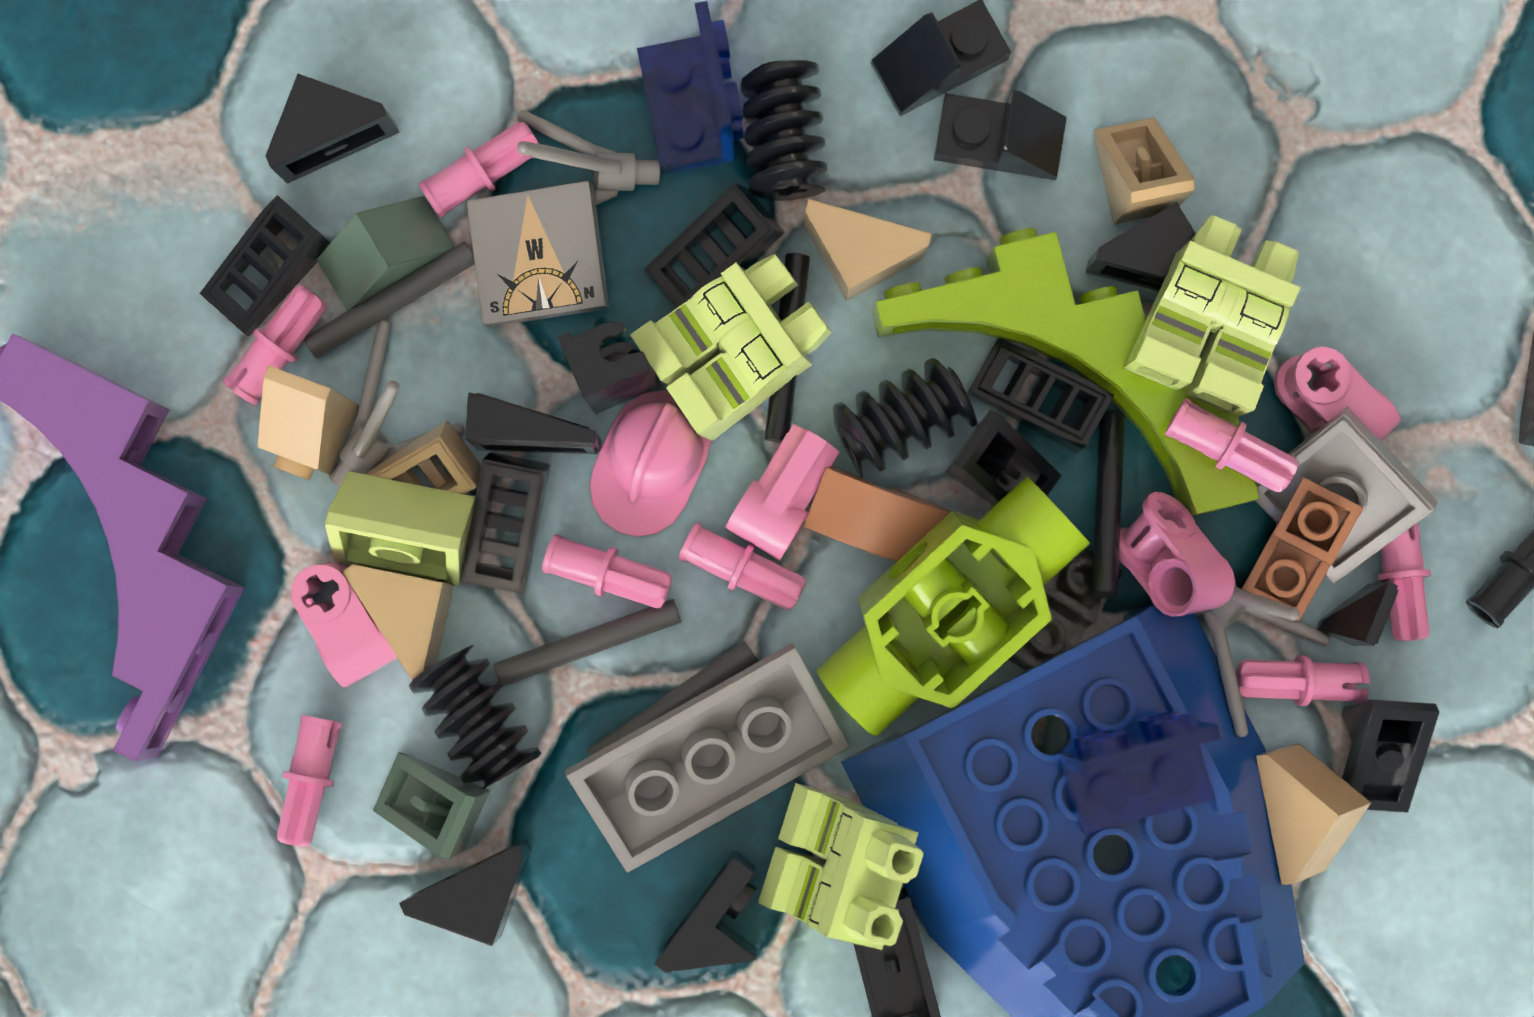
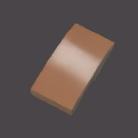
M829 466L825 468L804 527L897 562L946 517L951 510L898 488L890 490L835 466Z
M1303 477L1245 581L1242 590L1297 608L1300 611L1297 621H1300L1364 507Z

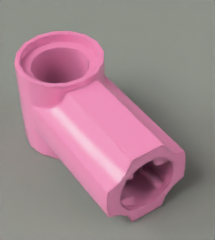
M793 424L773 454L771 462L760 480H753L731 515L726 529L780 561L808 516L809 511L806 508L817 492L825 468L833 465L840 451L811 431Z

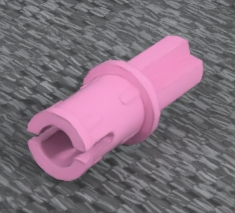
M518 122L473 151L467 146L463 149L466 155L425 181L422 180L418 185L436 213L442 218L447 212L488 187L490 192L496 189L493 182L533 158L518 152L517 146L521 141L539 144L528 125L524 122Z
M301 285L295 287L263 330L256 327L253 331L256 339L230 374L224 378L223 383L230 389L234 387L233 392L253 405H258L261 401L263 377L268 365L282 370L288 361L292 363L297 361L298 356L294 352L326 311V304L322 298Z
M1184 398L1164 434L1216 461L1215 468L1222 470L1226 465L1275 492L1284 490L1297 471L1298 461L1296 458L1245 432L1247 424L1239 422L1235 426L1192 403L1187 398Z
M1418 522L1381 549L1383 573L1377 575V579L1380 582L1386 581L1398 585L1397 589L1399 591L1390 611L1392 636L1395 640L1401 642L1423 640L1428 638L1429 635L1423 578L1430 577L1431 570L1424 569Z
M698 523L694 524L679 554V560L687 561L730 582L728 589L734 591L736 586L785 610H791L796 605L805 586L803 576L754 553V545L749 543L747 548H744L703 528Z
M558 534L554 535L551 539L542 566L544 573L554 574L594 587L595 595L603 597L606 592L654 608H661L671 588L672 576L668 572L618 556V549L610 547L607 552L565 539Z
M1298 655L1294 661L1244 659L1239 662L1238 668L1235 670L1240 694L1242 697L1293 699L1297 706H1308L1311 700L1352 701L1353 703H1360L1366 701L1369 693L1367 689L1356 687V683L1370 684L1367 666L1362 662H1354L1353 664L1312 662L1308 656Z
M301 715L297 743L289 771H283L282 778L290 780L277 831V839L285 844L304 847L309 846L313 840L325 786H334L335 781L329 778L335 748L343 723Z

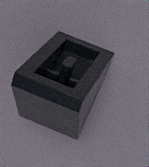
M298 73L265 157L270 168L288 184L400 132L395 121L382 103Z
M1176 202L1100 246L1088 260L1085 273L1159 292L1175 254L1192 240L1196 233Z
M992 410L979 421L945 471L946 474L993 506L1026 476L1046 496L1049 495L1061 477V474L999 413Z
M526 838L411 894L401 901L399 905L405 916L493 946L503 934L532 852L531 846Z

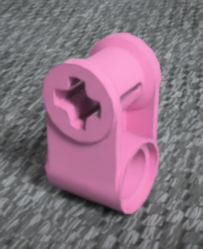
M1324 346L1312 348L1302 355L1286 360L1276 371L1274 379L1276 395L1281 403L1287 406L1312 434L1347 406L1380 441L1401 422L1400 415L1391 401L1373 388L1346 360L1344 355L1333 348ZM1330 363L1332 366L1328 368L1325 364ZM1310 369L1314 370L1318 376L1312 383L1315 390L1310 389L1307 384L1312 377ZM1297 391L1299 396H1295L1293 393Z
M1163 492L1149 494L1143 502V512L1129 528L1123 527L1120 529L1119 561L1131 571L1150 596L1154 606L1163 614L1171 617L1183 616L1219 608L1226 604L1231 598L1235 586L1234 573L1228 561L1219 554L1196 525L1189 510L1181 502Z
M341 563L316 564L305 568L296 576L291 587V599L294 608L315 640L319 654L331 675L342 687L347 688L397 659V656L342 571L348 567ZM320 580L322 582L335 580L338 584L339 590L332 595L334 604L331 602L319 604L314 594L322 588Z

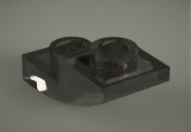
M1085 548L1044 585L1052 620L1008 659L1009 661L1026 671L1077 645L1086 629L1095 623L1108 599L1091 596L1093 551ZM1118 568V580L1123 573V570Z

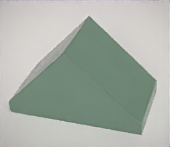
M421 196L356 213L317 258V262L344 307L349 311L455 246L426 198Z
M398 752L373 808V812L438 857L449 860L465 849L490 790L486 788L481 790L482 787L474 783L464 784L461 778L410 755Z

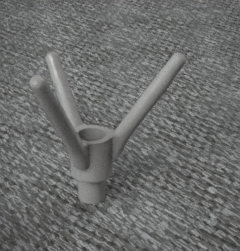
M526 110L519 111L517 118L520 122H524L534 130L578 152L521 141L518 144V152L537 159L593 170L596 205L616 197L618 191H634L635 185L659 184L660 165L658 160H635L634 153H616L615 151L595 145Z
M385 319L378 322L358 414L350 434V439L339 452L340 463L329 475L330 480L339 488L348 471L366 474L375 466L420 437L417 436L394 444L379 431L400 388L396 381H389L374 407L391 327L390 322ZM462 424L452 425L460 436L464 434L465 429Z
M1235 585L1234 592L1229 601L1219 608L1206 610L1203 617L1212 635L1235 734L1238 737H1245L1248 734V727L1225 628L1235 622L1243 613L1247 612L1322 646H1327L1331 638L1328 634L1306 623L1297 621L1300 616V611L1297 608L1244 591Z

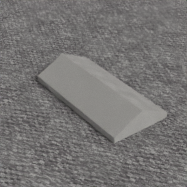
M791 643L565 770V774L628 873L847 750L850 746L794 644Z

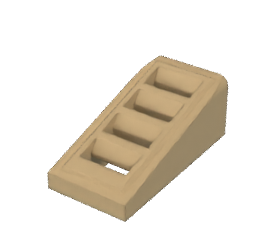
M445 421L375 466L366 475L391 480L395 478L396 481L424 486L411 469L418 465L433 485L432 488L466 494L477 487L481 465L449 421ZM435 454L438 456L443 465L449 471V473L451 474L450 476L446 473L444 468L438 462V460L434 456Z

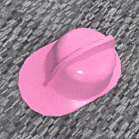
M668 391L643 393L628 402L615 418L594 464L590 480L592 504L602 521L618 533L640 537L657 534L673 524L685 508L707 460L711 440L697 434Z

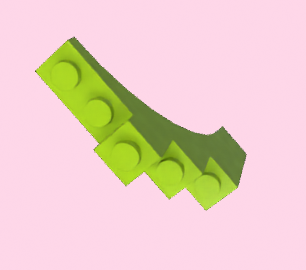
M1027 228L1008 233L999 238L1001 245L995 246L987 258L990 274L983 275L980 267H974L951 273L944 278L946 285L926 290L921 289L919 282L902 284L884 291L885 300L875 303L872 314L878 337L926 330L977 333L997 339L1000 337L1006 341L1024 345L1068 366L1083 378L1114 394L1112 401L1141 432L1165 471L1175 499L1181 502L1192 516L1260 499L1254 480L1226 465L1222 470L1215 468L1216 461L1172 437L1164 435L1184 398L1191 400L1192 403L1235 426L1239 424V419L1237 416L1185 395L1188 385L1176 391L1123 368L1146 320L1138 290L1118 295L1116 286L1103 287L1080 295L1081 304L1075 305L1056 232L1038 236L1036 228Z

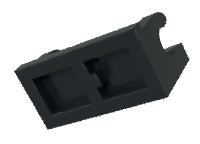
M604 323L572 337L570 332L557 336L581 394L595 414L658 388L644 352L632 353L635 349L631 343L618 342L601 349L602 344L607 339L618 338L626 331L622 323Z
M902 888L895 909L899 910L900 917L903 920L896 944L892 946L884 945L882 950L854 944L872 1017H941L912 902L905 888Z

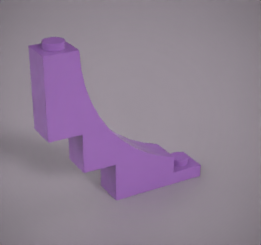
M12 333L7 344L0 347V401L34 425L66 459L81 480L96 508L111 552L116 575L119 606L118 641L112 676L143 691L140 697L135 696L123 709L116 725V730L121 732L113 751L135 762L158 758L245 587L179 555L207 498L141 465L170 409L37 343Z

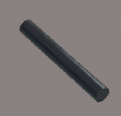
M800 253L785 254L784 265L798 286L780 298L778 316L782 321L805 305L810 256ZM797 375L769 397L764 440L781 443L785 435L790 431Z
M1112 410L1105 411L1099 422L1091 596L1100 599L1116 598L1118 589L1125 414Z

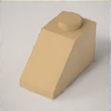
M268 365L263 377L258 448L277 455L273 467L310 480L314 469L331 474L339 462V452L346 444L357 416L359 405L329 387Z

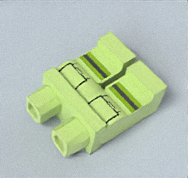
M1211 215L1203 222L1192 240L1175 254L1169 272L1123 368L1176 391L1188 385L1185 395L1240 417L1254 411L1264 387L1261 382L1286 325L1290 307L1294 305L1301 287L1291 283L1295 274L1299 252L1279 242L1265 240L1260 244L1252 265H1247L1231 258L1242 229L1234 223Z
M776 254L755 263L747 270H744L737 262L721 273V277L702 287L691 299L658 322L654 323L650 320L630 334L640 351L644 352L647 361L660 380L669 385L666 389L697 434L711 441H714L777 392L795 375L798 376L813 364L807 355L817 349L832 333L810 302H807L783 321L771 305L798 286L793 276Z
M795 783L778 839L789 845L806 849L824 859L775 847L758 903L769 909L785 912L807 923V926L829 938L880 950L883 949L884 945L892 946L896 944L903 922L899 910L895 909L902 884L908 883L911 879L917 877L923 857V852L915 845L918 832L899 826L898 823L847 797Z

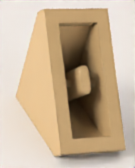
M1155 117L1094 130L1095 144L1114 224L1152 217L1176 202L1180 206L1195 190L1194 177Z
M808 199L805 209L804 227L846 301L923 260L932 235L928 232Z
M354 564L342 571L412 680L421 672L437 663L453 584Z
M1301 744L1287 745L1256 755L1281 885H1292L1326 871L1371 802Z

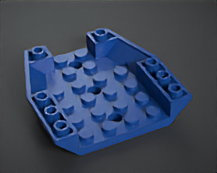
M1150 602L1123 616V621L975 696L954 709L952 708L902 735L895 733L841 761L863 806L898 823L899 826L918 832L915 845L921 849L923 857L917 877L911 879L908 883H903L905 890L909 894L928 935L1011 1017H1246L1265 1007L1305 963L1292 885H1281L1256 755L1267 751L1246 711L1245 719L1248 734L1245 737L1236 736L1216 654L1194 613L1171 617L1163 614L1154 606L1153 602ZM1054 715L1066 727V741L1058 751L1049 754L1042 753L1032 742V728L1041 717ZM1119 835L1127 844L1128 857L1126 862L1116 871L1105 872L1100 870L1093 858L1096 843L1104 836ZM1173 955L1185 957L1190 968L1187 983L1175 991L1161 989L1156 981V970L1160 962L1166 957Z

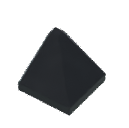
M1391 582L1367 584L1320 619L1316 629L1353 646H1374L1378 644L1398 594V585Z

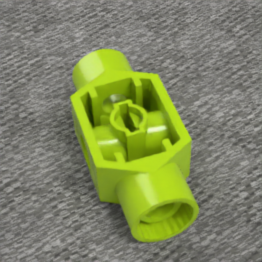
M1028 476L981 519L952 510L858 597L865 625L820 665L816 672L822 683L845 711L875 737H878L920 698L954 709L1052 620L1044 585L1083 551L1090 542Z

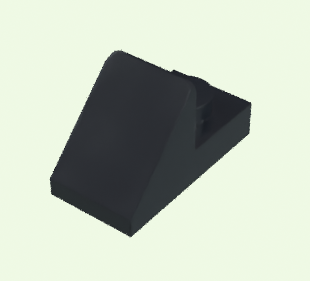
M978 0L937 21L932 12L924 15L871 60V65L901 117L1002 64L1009 59L1011 51L983 0Z
M1016 90L1012 91L1007 103L945 93L933 160L1056 180L1067 117L1027 94Z
M1367 700L1343 708L1342 716L1352 744L1342 779L1371 802L1367 810L1409 811L1440 713L1435 703Z
M734 851L659 951L654 965L665 973L756 960L757 948L721 921L725 913L735 920L755 894L757 887L749 882L755 874V865Z

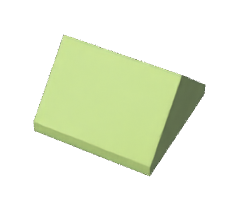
M348 471L327 512L325 528L333 559L335 562L354 564L460 586L475 496Z

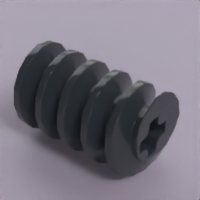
M806 60L767 62L753 69L741 80V93L749 99L743 105L742 114L745 120L751 123L745 130L744 138L745 142L754 148L748 153L746 158L749 169L756 172L748 183L749 191L754 196L772 201H788L809 198L826 191L825 187L811 184L810 178L825 173L828 170L827 163L808 159V153L825 146V139L821 136L806 134L807 128L822 123L823 114L818 111L804 109V104L818 100L821 97V90L815 86L802 85L803 79L815 76L819 72V65L816 62Z
M930 358L924 363L925 381L914 370L907 369L901 374L902 392L892 382L884 380L878 385L880 403L869 393L862 391L856 395V415L842 402L833 406L834 424L837 433L861 478H863L861 461L868 459L880 472L886 470L885 449L891 448L903 461L908 459L907 439L912 436L926 450L931 448L930 428L935 425L949 439L954 437L953 417L958 414L971 428L978 425L970 398L953 369L949 366L946 369L937 359Z
M471 645L421 672L412 680L409 688L413 694L434 692L421 709L425 716L444 713L447 715L434 732L438 739L453 736L460 738L447 755L451 761L471 758L472 762L461 774L460 778L464 784L484 781L485 785L481 789L483 790L537 759L541 752L538 747L523 750L517 749L516 746L528 733L526 725L505 728L503 723L516 708L513 703L492 705L491 700L503 685L500 680L486 683L479 682L478 678L490 665V662L487 658L467 661L465 656L473 648L474 645Z

